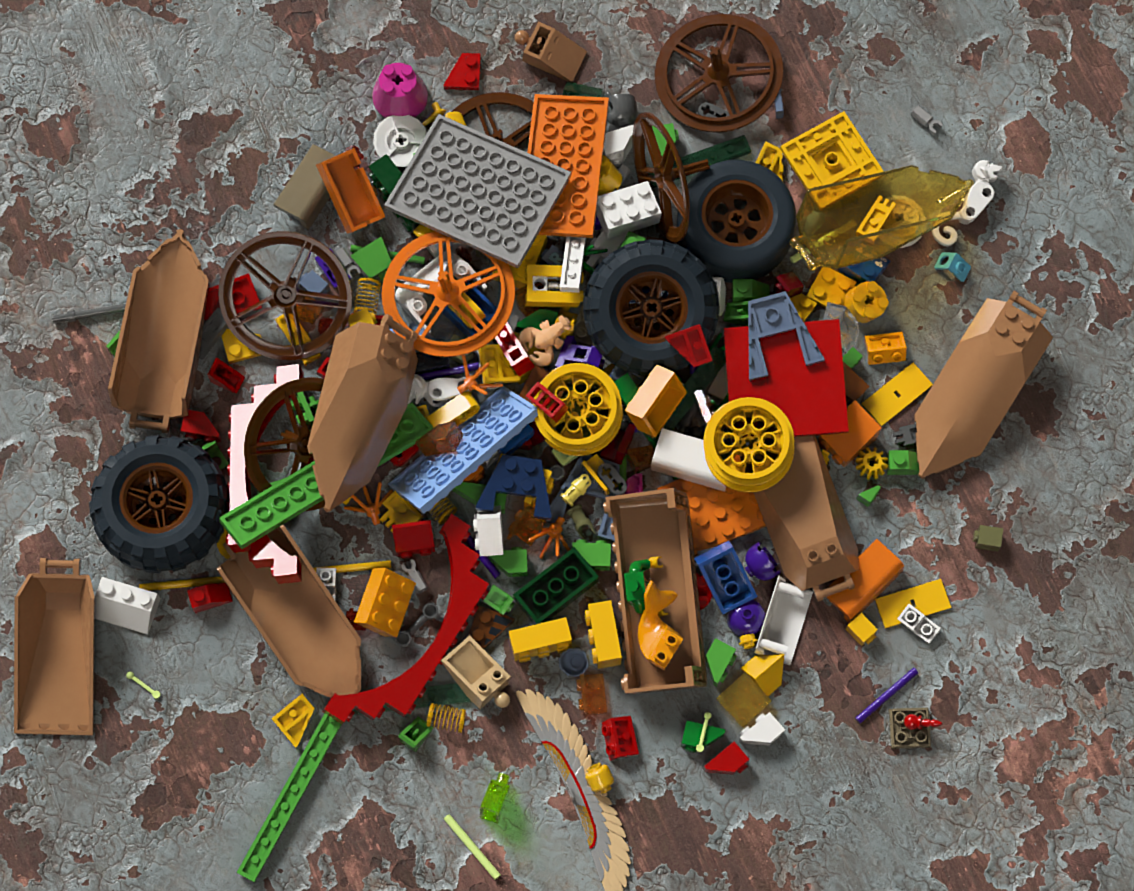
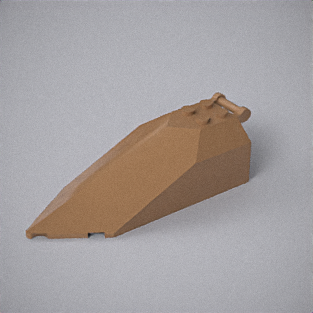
M182 229L176 230V234L171 239L165 240L152 252L141 267L137 266L133 270L108 386L111 405L131 414L130 429H136L137 427L161 430L162 433H168L170 420L185 417L189 414L199 363L209 280L201 269V264ZM138 416L163 419V423L137 420Z
M1016 291L1012 292L1007 302L990 298L986 299L914 415L917 429L915 435L917 463H919L918 476L925 479L930 474H937L963 463L964 460L972 457L976 458L982 454L1053 339V336L1040 322L1047 309L1039 308L1019 296V293ZM1013 302L1036 314V318L1013 306Z
M388 314L383 316L380 325L358 322L335 336L307 445L309 454L312 453L315 465L312 467L320 496L325 500L324 510L326 512L332 511V509L343 503L371 481L408 405L418 362L413 346L418 334L413 330L406 329L394 321L393 317ZM389 327L405 336L406 339H403L402 337L398 336L397 334L389 330Z
M282 524L266 535L280 549L291 556L299 558L302 563V582L278 584L271 575V567L255 568L253 563L249 561L248 551L233 553L226 542L222 544L231 558L215 569L294 683L330 698L334 693L339 696L360 693L361 638L285 526Z

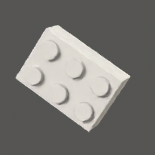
M648 181L598 196L596 215L607 239L660 222L662 212Z

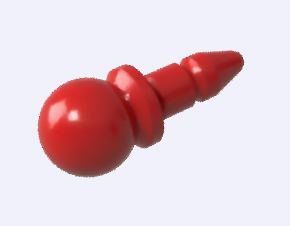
M909 714L904 719V725L909 730L942 725V722L938 720L923 719L922 716L917 717L914 714Z

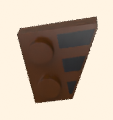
M479 606L468 636H471L485 649L508 626L514 623L515 618Z

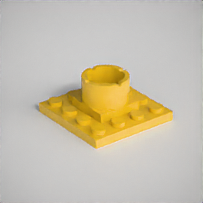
M845 111L780 146L783 155L818 209L879 177L884 172Z

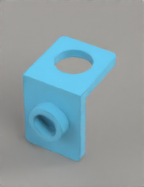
M942 252L934 268L936 270H949L956 278L964 282L971 266L958 253ZM949 257L948 261L944 265H941L943 259Z

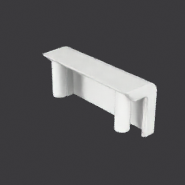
M662 428L651 462L652 471L726 491V486L715 478L707 465L704 440ZM730 451L720 455L723 461L726 458H728L732 454V452Z
M778 576L755 648V654H785L784 664L791 665L813 591L808 589L801 591L797 586L786 583L784 578Z

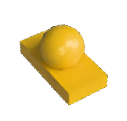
M559 311L555 323L559 322L558 317L562 315L571 322V329H564L560 338L566 339L567 335H573L578 315Z

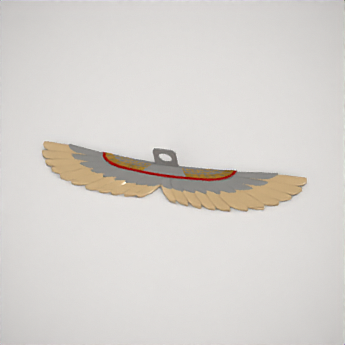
M529 689L525 690L526 694L519 690L516 691V696L525 712V716L550 756L575 807L604 890L623 891V887H627L626 876H630L627 864H631L627 853L629 847L623 839L626 838V834L623 828L620 827L622 826L620 819L616 817L618 815L617 811L609 806L612 805V802L606 797L607 793L593 792L590 786H588L585 775L587 769L591 767L592 759L591 755L587 757L588 748L586 744L583 746L582 735L579 734L575 724L571 725L568 713L564 714L561 706L558 703L554 705L548 696L545 699L540 692L537 691L535 695Z

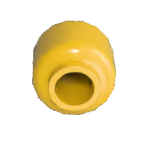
M596 763L587 769L585 779L593 792L604 794L612 789L611 785L614 783V777L607 765Z

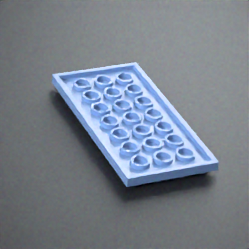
M500 387L479 405L480 410L477 414L444 435L389 482L388 485L398 495L425 514L438 501L445 498L453 488L460 485L468 475L474 473L482 463L489 460L497 450L504 447L512 437L518 435L527 424L533 422L534 418L538 416L537 407L506 387Z

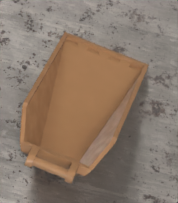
M814 435L794 437V457L789 471L774 486L753 493L785 577L801 591L812 588L819 602L824 600V597L846 589L852 590L855 588L849 573L859 570L858 547ZM765 439L763 442L766 445H772L774 440ZM749 444L746 447L752 449L753 445ZM769 451L766 453L774 461L778 456ZM758 454L753 459L756 462H762L764 456ZM739 455L740 458H741V461H743V460H744V456ZM747 462L746 473H753L752 463ZM841 576L844 577L845 582L820 591L818 585Z
M40 558V573L28 574L15 596L14 733L94 735L95 597L90 575L80 574L81 559H74L72 561ZM47 568H73V574L47 573Z

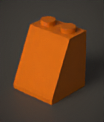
M856 400L847 407L849 433L820 435L818 439L820 447L826 451L828 450L833 455L832 459L843 467H846L855 459L860 451H864L878 438L882 429Z

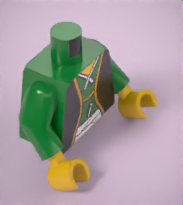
M661 556L650 557L649 560L634 561L630 565L629 572L624 574L627 602L639 614H643L645 610L644 593L651 581L649 568H662L663 565H658V559L662 558ZM663 610L659 611L658 613L659 617L668 615V613H664Z

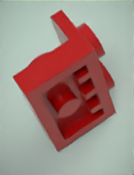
M631 716L609 718L602 722V734L605 737L606 753L610 761L639 754Z

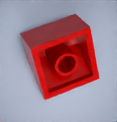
M431 520L392 525L397 557L401 556L403 559L410 558L414 554L427 556L431 555V552H435Z

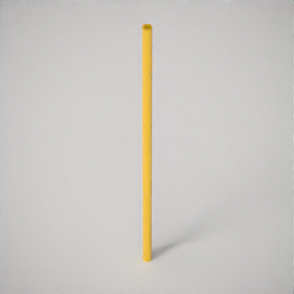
M391 560L314 567L313 569L316 572V568H336V573L373 570V568H391ZM219 576L139 584V588L152 591L225 582Z

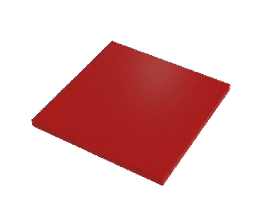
M839 319L804 322L825 361L816 364L805 365L796 329L759 339L768 376L749 381L748 326L724 328L729 402L739 398L752 397L774 404L789 419L794 437L849 433ZM746 418L747 424H751L752 418ZM738 421L734 424V427L741 429L745 424ZM761 421L754 423V427L757 429H761L764 426V423ZM770 427L766 432H774L775 429Z

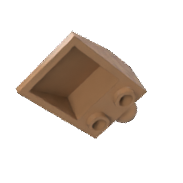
M539 21L531 37L524 30L517 31L514 37L517 44H527L523 52V62L570 83H573L587 54L585 49L565 35Z

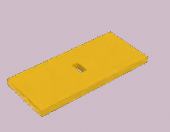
M913 362L861 403V405L882 427L932 387L933 384ZM895 391L900 395L899 398L895 395Z
M941 579L875 599L885 629L902 624L897 618L907 605L911 604V600H914L915 608L925 616L951 608Z

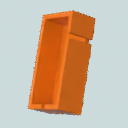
M355 148L316 165L347 234L385 217L364 168L354 169V166L361 164Z

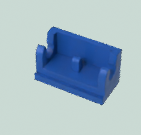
M527 424L518 435L512 437L504 447L497 451L500 454L512 455L534 436V429Z

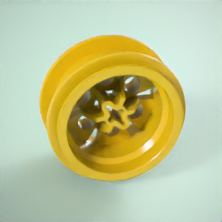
M572 363L556 368L540 382L556 397H558L557 395L560 391L568 393L566 398L560 400L569 409L557 423L538 407V416L534 418L539 431L546 438L545 442L553 449L570 456H586L602 450L615 438L622 423V401L615 382L604 371L589 364ZM572 382L573 390L569 391L566 384ZM580 384L586 386V390L582 393L576 391V387ZM593 385L598 388L595 392L589 393ZM540 390L534 399H537L543 391ZM548 395L545 396V398L540 402V404H542L547 399ZM593 397L601 399L598 405H593L590 401ZM575 403L581 409V416L577 412H573L575 411ZM597 410H608L607 417L598 414ZM591 415L597 417V421L594 424L587 422V418ZM564 422L565 426L559 433L555 428ZM571 422H577L579 424V427L576 430H570L568 428ZM586 426L591 436L584 438L582 427Z
M752 397L735 399L721 406L712 415L706 426L703 441L706 462L715 478L726 487L748 493L763 491L777 484L789 471L794 457V432L787 416L774 404ZM746 418H752L751 424H747ZM741 421L745 425L743 428L737 429L734 427V424ZM761 421L764 423V426L761 429H757L754 427V423ZM727 427V428H729L731 431H733V433H731V432H727V433H726V432H724L723 430ZM770 427L775 429L774 432H766ZM732 438L735 442L728 446L724 443V440ZM766 438H772L774 443L766 445L763 441ZM746 442L752 444L753 448L746 447ZM731 451L732 454L723 461L720 455ZM767 451L778 455L775 461L766 454ZM758 454L763 455L764 460L756 462L753 459L754 456ZM736 455L744 456V460L742 462H736L734 460V457ZM747 462L752 463L753 473H745Z

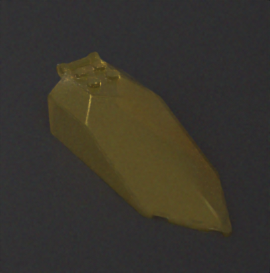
M911 165L810 188L807 190L796 215L800 236L792 238L789 244L799 252L806 261L810 271H814L821 266L838 269L882 258L951 220L974 182L971 179L962 180L958 176L930 170L929 173L918 171L919 168L917 166ZM879 195L883 196L882 204L886 198L890 200L888 207H890L892 202L897 203L880 231L856 236L857 229ZM802 244H805V246L809 249V251L812 253L815 259L811 257V255L808 253V251L804 248Z

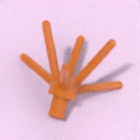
M462 355L466 379H464L465 383L457 387L460 394L468 389L470 391L475 389L487 395L488 392L484 391L487 388L503 387V384H478L476 379L486 370L490 363L487 362L482 368L480 366L470 376L466 356Z
M379 482L375 503H372L365 485L362 488L368 505L366 506L353 494L351 498L362 508L344 506V509L366 513L367 517H371L373 525L380 524L379 508L393 493V490H390L379 502L382 483Z
M558 517L555 523H551L546 528L526 530L527 533L540 532L529 538V542L545 534L550 536L539 556L540 559L544 557L553 538H555L556 557L560 555V541L567 552L570 551L568 544L561 535L563 531L562 525L565 521L564 518Z

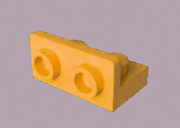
M902 332L865 336L869 365L906 360L907 348Z

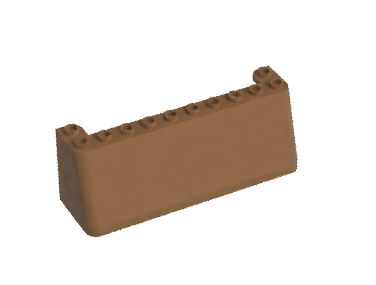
M675 488L605 497L606 502L603 504L604 512L613 518L611 532L615 538L613 552L617 558L615 572L618 573L619 578L616 586L621 598L618 606L619 611L622 612L623 620H621L620 626L625 638L622 641L623 650L626 651L627 658L624 660V666L628 674H625L624 678L621 679L622 689L625 690V694H639L706 687L707 671L687 493ZM656 556L662 557L658 559V565H663V567L649 568L651 581L656 584L660 591L671 590L678 594L675 601L663 609V612L668 613V615L662 616L660 619L684 638L665 670L649 662L640 648L638 625L642 614L637 613L634 607L627 602L624 574L629 572L631 563L639 560H649L650 557Z

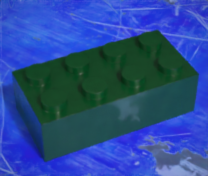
M387 154L368 166L371 186L374 190L378 189L380 191V197L384 203H386L402 176L400 170ZM392 212L397 219L401 218L405 230L408 233L411 231L415 236L413 230L419 223Z
M574 547L514 593L513 598L534 625L548 622L597 584L599 576Z

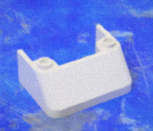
M446 250L443 252L444 272L447 271L449 273ZM451 250L453 276L459 280L476 273L465 260ZM439 255L411 278L438 282V272L440 271ZM478 277L476 279H473L472 281L476 282L478 280H481V278ZM405 282V283H404V284H407V285H411V286H415V287H420V288H424V289H428V290H429V287H430V286H427V285H422V284H417V283H411V282ZM484 283L478 286V288L484 293L487 285ZM398 288L395 293L397 302L415 324L419 326L422 321L420 316L427 310V302L421 296L424 293Z

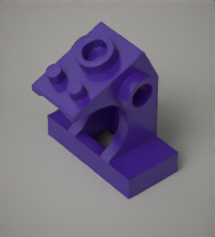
M567 335L555 367L558 368L572 363H583L602 370L605 360L602 359L603 355L595 346L577 345L574 336ZM577 355H585L584 359L575 358Z

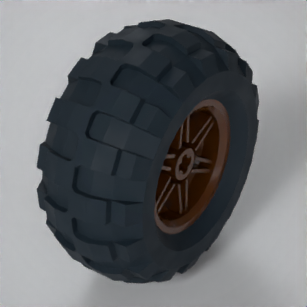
M663 240L635 241L610 253L593 272L587 284L583 306L585 325L589 337L598 351L613 365L627 372L648 376L656 365L673 372L689 365L690 363L665 340L664 336L700 324L708 346L715 334L720 311L718 291L707 267L687 249ZM644 286H648L650 288V291L648 293H644L642 291V288ZM663 290H666L668 292V296L666 298H663L661 296V292ZM630 300L636 301L635 307L629 306ZM648 303L656 304L655 309L657 310L655 313L653 311L647 312L646 309L648 307L646 305ZM668 309H672L674 311V314L672 316H668L666 314V311ZM636 318L642 320L641 325H635L634 321ZM654 323L660 324L659 330L653 328Z
M160 435L146 436L145 440L139 442L131 441L122 446V450L115 456L110 455L102 465L103 469L99 476L95 477L91 488L92 498L89 502L90 517L101 543L121 563L133 569L144 570L146 573L160 574L161 571L168 570L175 572L187 568L186 566L195 560L200 561L209 553V549L213 544L219 542L225 531L219 518L229 512L227 509V502H229L228 488L217 463L200 446L193 445L187 442L186 439L171 436V438H164ZM164 482H169V484L163 488ZM149 486L151 491H143L144 487ZM181 496L182 501H175L176 497ZM160 498V504L157 505L155 502ZM142 504L143 506L137 510V506ZM173 514L176 515L174 520H169ZM150 519H156V524H150Z

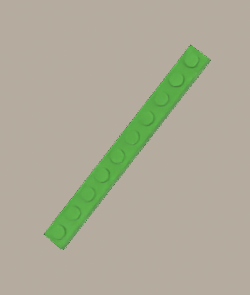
M327 714L323 715L237 871L239 875L254 883L342 726L341 723Z

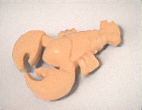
M559 316V322L551 326L548 320L542 322V324H539L542 330L526 327L520 333L519 340L527 352L529 348L533 347L534 341L536 348L545 349V352L535 351L533 352L534 355H529L536 365L548 366L553 362V345L558 350L564 343L559 337L564 329H571V322L567 317Z

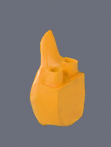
M650 581L644 593L645 610L638 625V641L645 658L655 666L665 670L684 638L663 622L658 613L672 604L678 594L671 590L660 591L656 584Z

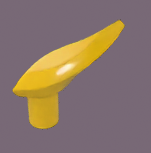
M434 102L431 105L434 112L422 122L424 126L434 122L438 114L442 116L445 114L446 110L441 109L438 102Z

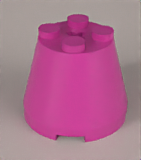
M392 63L383 67L374 85L372 98L375 109L384 118L392 115H410L415 118L425 110L428 102V92L424 81L410 65Z

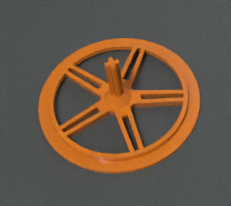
M434 231L408 243L390 263L382 285L383 310L385 315L392 316L394 321L411 331L397 310L395 287L435 296L433 303L415 331L418 336L413 344L414 349L437 357L461 356L484 347L504 328L512 313L515 301L514 278L509 264L485 254L494 266L459 280L454 279L450 242H461ZM443 242H446L449 273L447 271L444 272ZM439 243L440 271L438 272V282L399 275L404 265L413 255L430 245ZM497 270V273H494L488 277H485L467 286L465 284L468 281H471L473 279H476L478 277L484 276ZM500 277V302L494 316L486 325L461 295L466 291ZM397 280L427 285L430 287L428 290L420 287L398 283ZM461 304H464L483 326V329L480 330L459 308ZM447 306H453L477 331L476 334L468 338L453 342H439L425 338ZM438 307L439 310L437 311L429 325L426 327V329L420 336L419 333L422 330L425 323L427 322L434 308ZM392 329L395 332V334L402 337L403 339H406L405 336Z

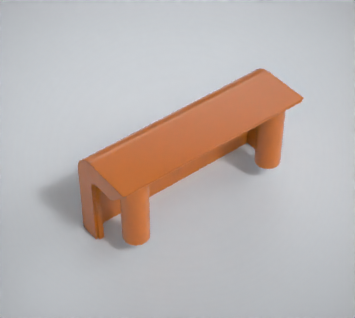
M878 539L858 557L859 570L849 573L855 588L852 590L846 589L826 597L844 614L848 624L863 612L903 572L904 564ZM844 577L837 578L829 587L845 582Z

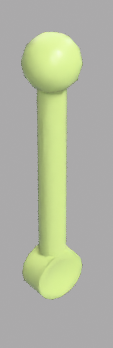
M129 671L126 674L128 679L137 682L149 691L155 699L160 698L161 694L159 691L151 689L136 678L133 672Z
M710 712L704 713L705 721L700 742L696 746L697 752L704 750L703 742L708 721L712 717Z

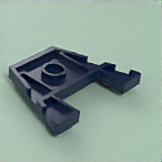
M502 455L476 504V510L493 512L496 493L536 498L534 518L551 520L552 515L542 461L540 459Z

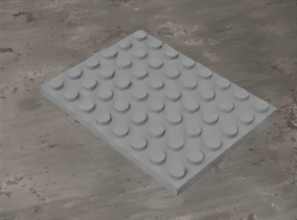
M438 114L384 206L387 210L519 268L572 174L566 169Z

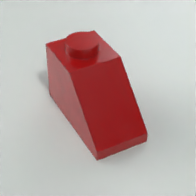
M226 583L205 584L187 590L192 609L195 613L233 602Z
M734 741L708 762L703 770L708 773L734 775L738 772L741 774L749 767L747 763L750 759Z

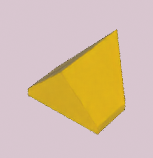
M785 654L755 655L741 667V670L766 698L782 685Z

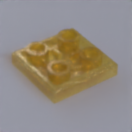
M746 672L716 698L742 728L772 702Z

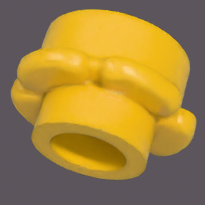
M746 634L739 637V645L743 646L744 649L754 648L758 642L755 634Z

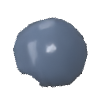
M570 647L563 651L559 657V668L567 676L579 677L586 673L589 667V657L580 648Z

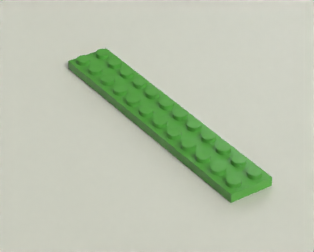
M413 403L407 405L378 467L432 434L433 426ZM315 461L219 518L220 523L241 549L324 500L320 496L312 467L315 465Z

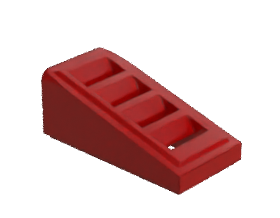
M539 382L525 395L526 398L556 423L569 409L564 402ZM540 390H542L543 392L538 396V398L534 399L537 393ZM548 395L547 399L542 404H540V402L545 398V396ZM554 400L555 402L548 409H546L547 406Z

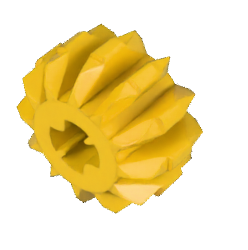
M869 447L865 449V452L860 451V457L855 460L858 463L856 470H862L860 476L867 474V480L870 479L871 475L875 480L878 479V474L883 476L885 474L884 470L888 468L886 464L888 458L882 457L883 451L876 453V447H874L872 452ZM870 461H874V466L869 465Z

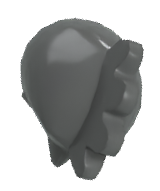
M606 92L604 97L609 98V106L611 107V112L608 113L607 121L610 124L608 132L634 125L637 118L635 97L630 94L611 95L610 92Z

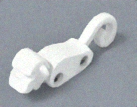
M981 160L975 164L972 169V175L976 183L968 190L962 209L958 212L944 213L938 216L932 224V235L940 245L951 246L958 238L956 230L950 226L943 228V232L950 235L949 239L944 238L939 232L941 223L958 219L962 224H969L978 217L993 199L995 192L990 183L998 179L997 174L1002 170V166L990 164V161Z
M477 370L470 371L469 375H473ZM415 374L408 404L414 398L415 403L418 404L421 398L425 397L431 406L442 407L460 395L457 387L465 383L464 379L466 377L459 379L435 378L426 382L421 376ZM433 400H434V401H441V402L438 403V404H435V403H433Z

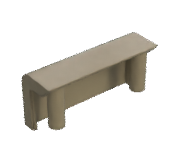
M312 144L274 203L275 208L299 220L300 224L308 231L330 198L316 165L335 156Z

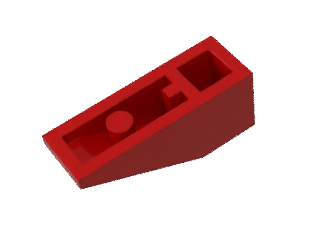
M507 321L495 339L510 365L520 377L536 366Z

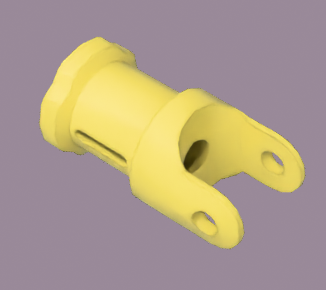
M582 474L571 483V486L564 493L559 495L569 506L572 507L579 496L584 495L592 482L589 475Z

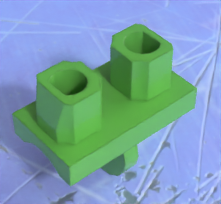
M303 391L298 392L296 397L300 408H303L305 411L303 413L307 425L310 424L312 428L314 417L311 411L314 410L316 414L319 400H315L314 396H310V403L308 404ZM290 399L293 411H295L296 409L293 404L292 399ZM297 415V416H295V417H296L297 422H298V424H299V426H300L301 423H300V420H299L298 415Z

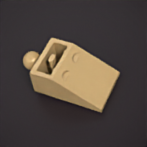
M468 636L441 660L465 695L479 709L483 708L493 698L495 704L500 708H505L509 705V695L501 691L509 684L511 676L471 636ZM482 686L485 687L484 691L480 690Z

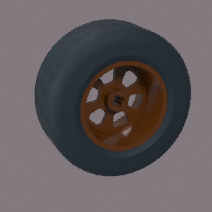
M726 160L710 165V169L699 172L688 183L690 200L689 226L686 236L683 240L679 241V244L701 260L707 267L711 277H722L724 282L732 283L733 279L756 280L767 275L781 263L788 253L796 225V209L789 189L774 172L751 161ZM734 200L743 201L747 204L742 210L736 209L734 207ZM720 203H724L728 208V212L725 215L715 212V208ZM753 210H757L760 220L750 221L748 214ZM679 211L677 213L676 227L680 226L683 219ZM722 222L724 229L719 233H715L711 223ZM747 228L757 231L756 236L751 240H748L743 233ZM729 233L736 234L738 243L728 242L725 239Z

